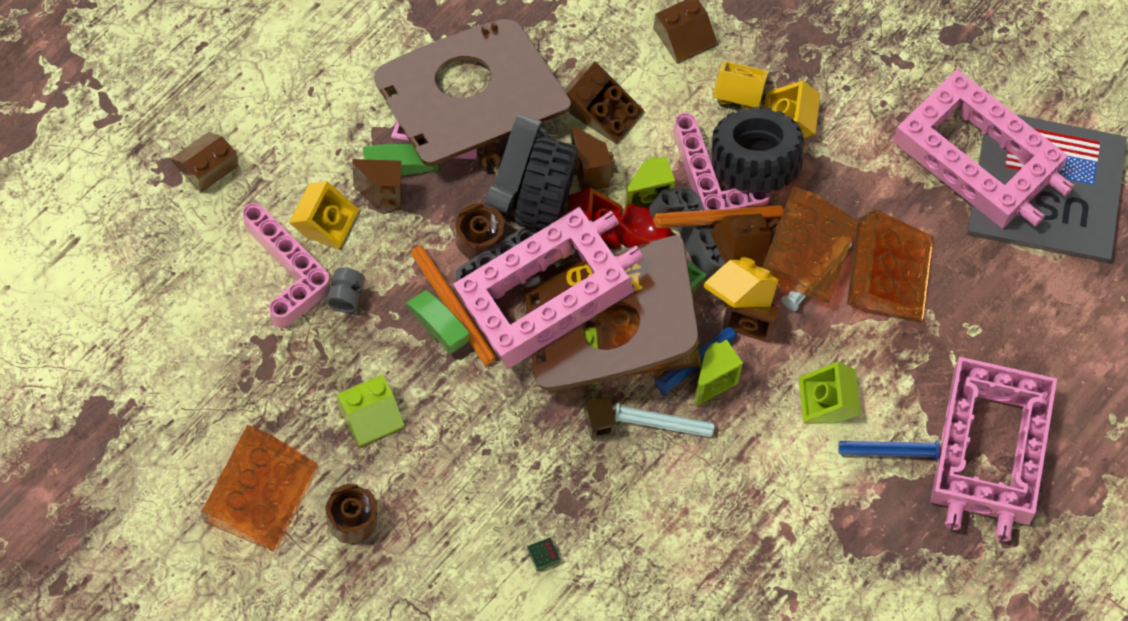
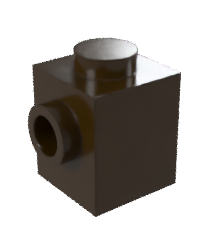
M595 397L585 402L584 415L591 439L614 435L617 423L610 397Z

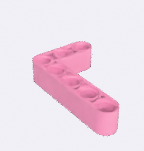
M689 113L679 114L675 119L674 139L691 188L697 193L704 210H710L708 209L710 207L732 209L768 206L771 192L763 193L761 191L755 194L747 190L742 192L736 188L721 192L695 117ZM694 167H701V168H703V169H702V170H698V169H696V168H694ZM702 187H708L710 190H704ZM754 197H761L763 200H757ZM732 202H737L740 205H733Z
M250 203L244 207L242 212L246 231L296 280L293 285L277 296L269 306L272 324L278 328H285L328 294L330 289L329 274L261 205ZM251 217H259L257 220H250ZM275 233L273 236H266L265 234ZM283 249H291L289 252H282ZM299 265H306V266H307V267L304 268V269L298 268ZM316 281H322V282H324V283L321 284V285H315V284H313V283L316 282ZM297 296H304V297H305V298L302 299V300H296V299H295V297H297ZM281 310L286 311L283 315L276 314V312Z

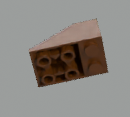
M596 61L584 66L564 89L571 101L569 113L615 144L620 141L644 112L641 106Z

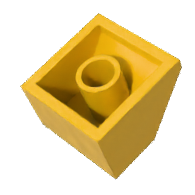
M723 60L718 72L713 98H717V101L723 104H731L733 102L740 104L742 108L751 109L752 107H758L759 109L768 71Z
M800 81L766 92L764 109L765 107L772 108V111H781L786 117L790 116L800 126L804 137H808L816 133L820 93L805 81Z
M328 181L310 183L289 224L306 238L335 249H340L360 209Z
M742 257L740 260H729L704 283V288L733 308L771 307L778 279L770 275L769 270L755 265V261Z

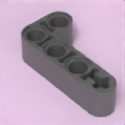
M520 113L517 115L496 181L491 185L487 193L485 206H492L507 214L514 209L520 195L533 148L542 127V121Z
M690 188L662 190L649 207L650 214L653 217L657 213L704 210L697 193ZM712 225L677 227L693 264L707 274L705 279L708 280L725 265L710 233L713 229Z
M528 228L520 229L493 248L484 251L461 265L456 271V282L536 234V232Z

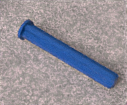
M731 327L725 328L661 379L656 378L654 383L657 389L667 396L670 389L703 365L706 349L715 342L721 343L725 340L730 344L737 338L735 330Z
M935 440L934 443L839 441L838 453L840 455L934 457L935 460H938L939 441Z

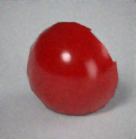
M635 204L627 206L623 215L618 219L619 225H616L614 228L618 240L625 248L647 244L671 237L674 234L671 232L670 227L656 228L649 208Z

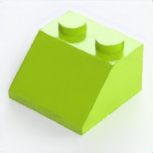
M667 156L661 158L652 157L642 163L627 187L624 211L629 204L649 208L662 190L674 189L675 179Z
M727 340L721 343L715 342L706 349L694 400L696 407L737 385L739 382L743 362Z
M837 361L798 377L803 423H841L861 415L856 369Z
M383 374L337 394L338 408L359 448L405 428L394 395Z

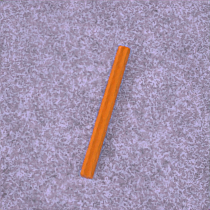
M777 205L657 213L653 217V222L656 228L718 224L725 216L762 214L765 221L773 220L776 217L781 220L782 216H784L782 206Z
M419 245L411 250L412 257L443 304L470 333L469 343L483 364L489 365L495 361V354L424 247Z

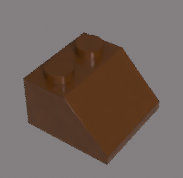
M684 0L655 14L653 29L676 63L717 45L708 13L699 0Z
M577 127L572 128L571 144L579 149L575 172L580 190L589 187L595 190L608 188L610 178L613 177L612 166H615L613 153L608 152L605 142Z
M211 132L206 133L171 158L173 164L200 193L239 166L237 152L221 135Z
M352 159L353 187L376 209H383L385 211L401 209V161Z
M762 214L725 216L710 231L725 264L729 260H740L744 257L755 261V265L760 268H768L771 232Z
M771 303V307L733 308L728 304L722 329L731 327L738 334L769 343L780 307H776Z

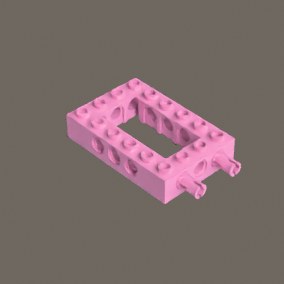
M958 69L897 127L893 142L1002 229L1018 214L1036 227L1045 215L1029 202L1046 185H1051L1064 197L1074 187L1073 183L1059 174L1068 155ZM959 105L961 106L959 113L963 119L969 120L982 130V134L987 133L1000 144L1002 149L1006 148L1018 158L1021 164L1025 165L1006 185L1002 184L935 131L944 120L947 121L950 118L951 113Z
M580 207L453 284L460 299L506 369L516 365L634 292L625 270L644 260V257L637 246H634L619 257L614 256L604 243L600 235L619 225L612 211L592 222L588 220ZM571 244H573L583 262L586 261L592 275L510 325L493 299L501 298L511 288L520 283L524 284L525 280L541 270H547L546 267L562 257L563 259L568 257L572 252L573 247Z
M959 357L954 368L930 503L948 507L945 527L950 529L954 520L953 530L961 529L963 510L998 518L995 538L1001 540V536H1003V541H1010L1013 522L1027 525L1031 523L1036 512L1057 378ZM977 397L1023 407L1010 487L1005 486L1002 482L996 484L979 480V477L976 476L973 478L961 476L966 465L964 456L970 442L968 434L974 420L972 411Z

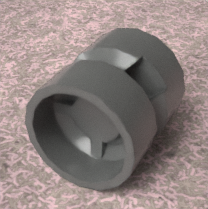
M337 268L334 271L331 281L332 287L329 289L326 304L338 312H355L360 300L359 294L362 292L365 283L364 275L354 269Z

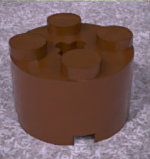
M474 203L463 208L458 214L455 223V243L459 251L467 256L469 260L493 248L503 240L504 220L496 208L483 206L482 203Z
M345 484L339 486L330 494L331 496L325 507L326 521L329 531L339 542H360L375 532L378 521L377 502L371 491L356 484Z

